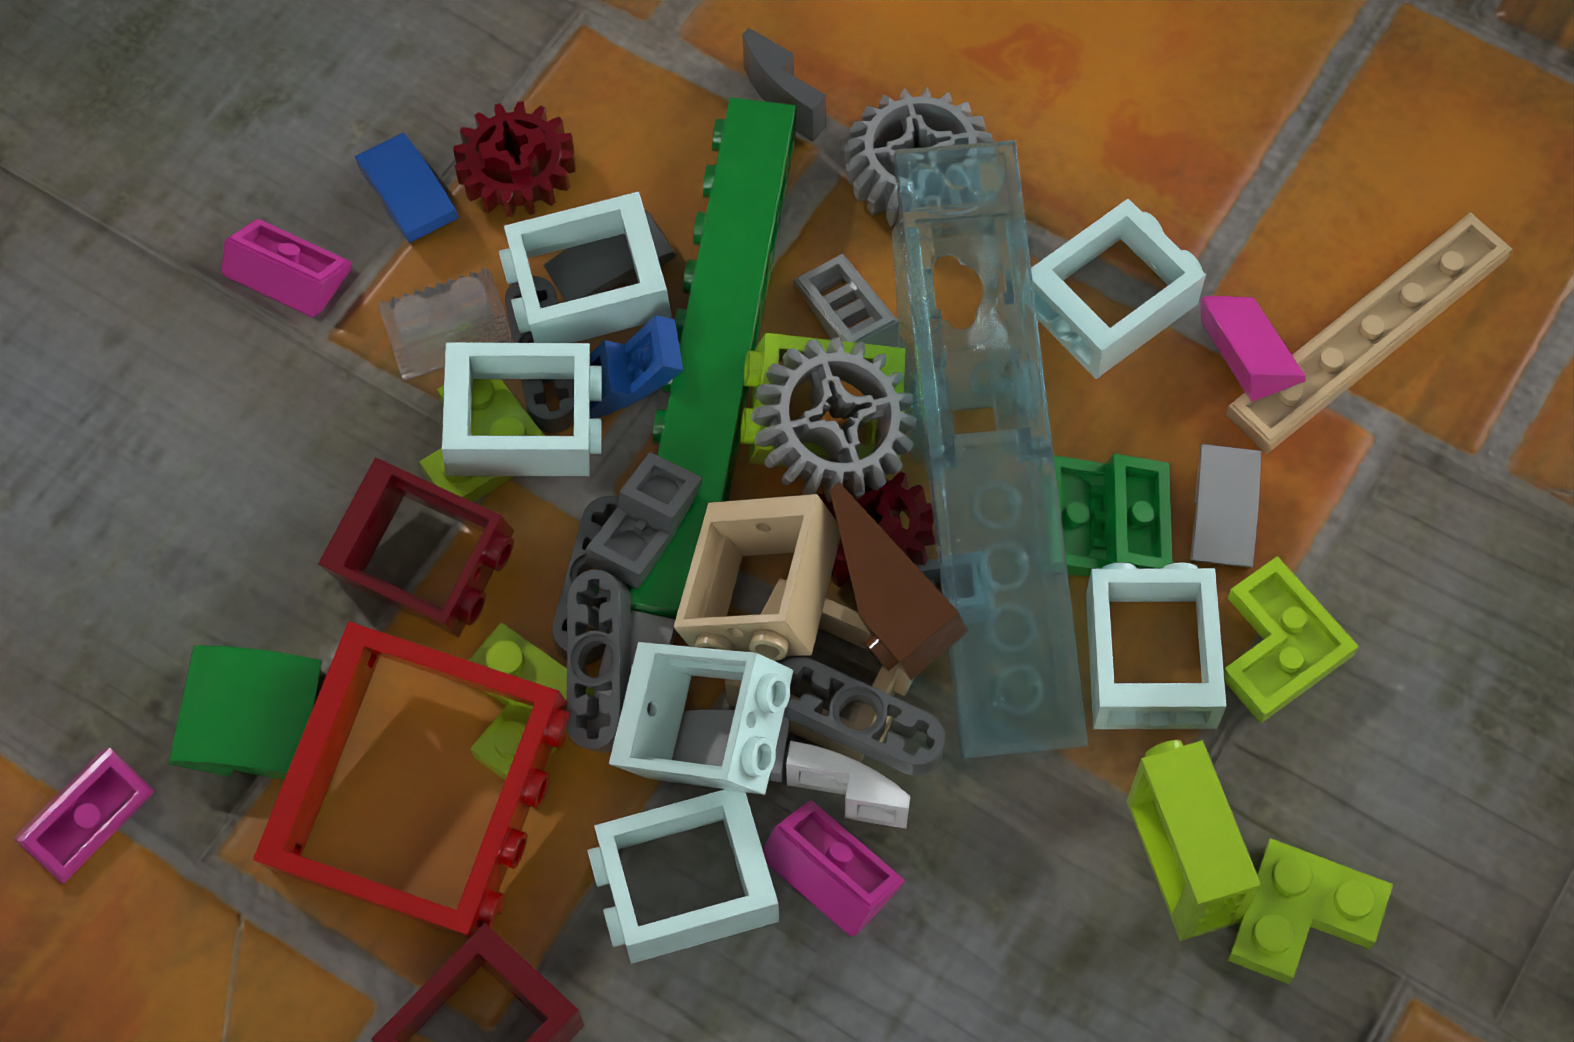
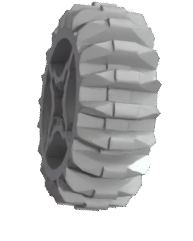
M904 87L899 95V100L894 101L883 94L878 108L865 107L861 121H854L850 129V139L848 144L845 145L844 159L847 161L846 178L848 183L853 185V194L856 197V201H867V209L871 217L886 211V220L890 227L901 218L908 220V226L912 232L918 226L919 221H928L936 231L941 224V217H946L957 224L962 216V209L974 212L975 207L979 203V196H986V192L990 188L991 174L995 170L996 158L993 157L994 141L992 133L985 132L986 124L984 123L983 116L971 117L972 110L968 101L953 106V99L949 91L940 99L932 98L928 87H926L921 97H912Z
M840 337L832 338L826 352L817 339L808 341L805 345L804 355L795 348H791L783 356L784 366L779 364L771 365L766 372V376L771 384H761L755 393V397L764 405L755 408L751 414V420L758 425L767 427L755 436V445L762 447L773 445L774 450L764 461L766 467H776L782 462L788 468L781 479L783 485L789 486L799 476L805 480L802 488L803 495L815 494L819 486L823 485L827 501L832 502L830 489L840 482L856 500L865 493V484L877 491L886 483L884 473L895 475L902 468L903 464L898 455H906L913 447V441L903 433L911 431L916 426L917 418L900 412L909 407L913 402V394L895 392L894 388L903 380L902 372H893L886 376L881 371V368L886 363L885 354H879L872 362H869L863 358L866 352L864 342L856 343L850 353L847 354ZM810 380L813 392L809 396L812 410L805 411L799 419L790 421L789 403L792 391L798 385ZM840 380L851 384L864 396H855L848 393L843 388ZM829 410L832 418L842 417L843 420H848L839 428L836 421L826 422L825 419L821 420V418ZM877 419L878 434L873 452L868 457L859 460L855 449L860 444L857 429L864 427L869 420ZM812 442L818 444L825 450L829 461L816 456L802 443Z

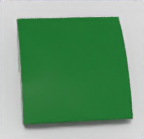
M1115 453L1106 463L1051 454L1041 464L1042 572L1090 577L1092 569H1101L1112 563H1129L1137 569H1162L1164 566L1173 563L1168 462Z
M194 645L168 765L230 777L235 770L285 780L313 710L322 660L252 648Z

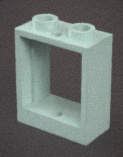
M639 192L504 226L509 248L499 250L507 284L518 282L522 297L511 299L520 334L531 331L534 343H574L644 325L655 315L665 318L672 317L667 288ZM625 234L638 284L545 308L540 307L528 258Z
M1127 199L1027 270L1024 274L1020 302L1097 379L1198 305L1206 274L1202 271L1200 263L1193 254L1187 250H1180L1164 234L1161 225L1154 216L1147 212H1142ZM1122 240L1168 286L1109 328L1065 284L1064 280L1116 242Z
M446 342L442 453L446 476H590V454H601V418H590V401H602V366H590V343ZM473 379H574V436H471Z
M1181 562L1166 565L1162 569H1137L1129 563H1112L1101 569H1092L1086 590L1093 729H1217L1226 709V695L1215 568L1198 569L1194 564ZM1109 602H1196L1202 683H1114Z
M638 642L609 764L647 779L765 795L770 772L776 759L775 749L784 710L790 698V683L793 670L754 652ZM692 676L742 681L722 767L672 760ZM650 703V711H649V713H648V712H647V707H648V704Z
M724 789L594 825L599 847L587 850L597 887L610 884L615 902L614 907L603 909L613 947L626 944L631 964L779 922L778 900L745 792ZM723 820L745 896L638 926L618 849Z

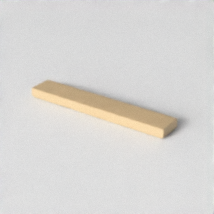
M1470 212L1292 355L1305 374V382L1251 402L1247 394L1244 393L1228 406L1226 416L1261 450L1268 454L1508 259L1512 248Z

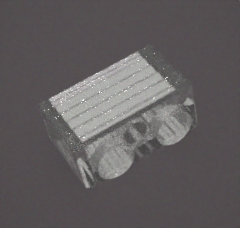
M482 268L479 274L471 271L468 277L460 275L457 281L449 278L445 285L438 282L435 288L426 286L423 292L415 289L412 295L404 293L401 299L393 296L390 303L382 300L378 306L403 381L445 367L446 342L512 343L503 304L490 270Z

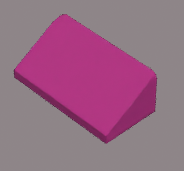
M256 219L225 239L221 270L225 277L310 317H316L325 308L350 272L352 262L263 220Z
M1205 296L1200 298L1201 323L1251 402L1306 381L1305 374L1254 298Z
M104 748L13 839L64 884L155 791L111 748Z
M809 800L775 826L763 848L766 863L852 937L864 929L905 882L899 874L812 800Z

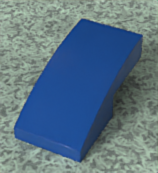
M404 132L354 156L361 174L382 199L389 218L409 243L459 218L455 207L438 179Z
M655 315L625 344L604 340L590 353V366H602V401H590V418L608 415L643 399L683 371L674 319Z

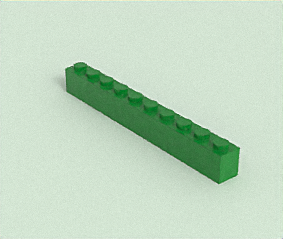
M730 97L726 118H716L712 151L718 152L716 165L707 164L703 181V198H709L707 212L698 211L694 224L693 244L700 246L697 260H687L684 273L683 292L690 294L687 309L678 308L675 316L683 371L663 385V392L670 393L667 410L657 409L653 426V444H660L658 456L702 477V486L671 542L641 587L636 589L625 583L630 592L631 610L676 619L708 503L729 501L740 442L741 419L743 410L747 405L750 387L744 386L745 359L747 352L755 351L758 346L796 141V105Z

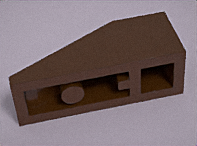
M838 482L830 489V494L859 616L871 635L864 644L888 672L898 665L907 677L912 680L964 636L968 630L954 606L842 484Z

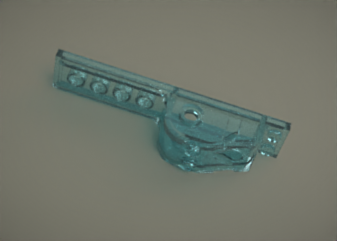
M1016 140L895 150L893 162L899 218L892 231L896 281L898 347L906 348L904 392L913 394V402L905 409V413L917 418L916 426L908 432V437L913 441L911 449L913 458L917 464L924 463L929 479L942 594L959 612L968 630L964 636L948 648L961 760L1088 746ZM945 255L955 256L961 265L972 268L979 275L983 285V296L980 305L975 310V321L967 329L960 330L954 328L948 320L942 319L941 309H936L933 267L938 258ZM993 407L996 431L955 434L953 412L948 413V411Z

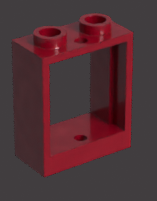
M375 457L318 565L335 579L460 637L465 625H472L481 614L486 601V593L483 591L494 570L497 572L501 571L508 562L514 547V539L511 538L514 530L502 515ZM404 496L482 532L443 609L364 572Z
M484 923L371 1040L373 1042H407L480 966L488 971L543 1023L526 1042H570L584 1027V1023L579 1009Z

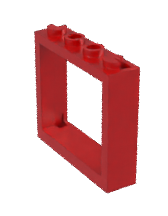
M348 621L253 861L270 870L468 939L484 923L491 928L496 914H501L505 895L499 892L507 868L515 869L518 866L526 847L528 835L527 832L522 831L529 809L530 807L537 809L545 797L550 773L544 771L551 750L553 747L560 749L568 735L565 729L571 713L566 711V699L559 690ZM380 656L533 707L457 910L301 856Z

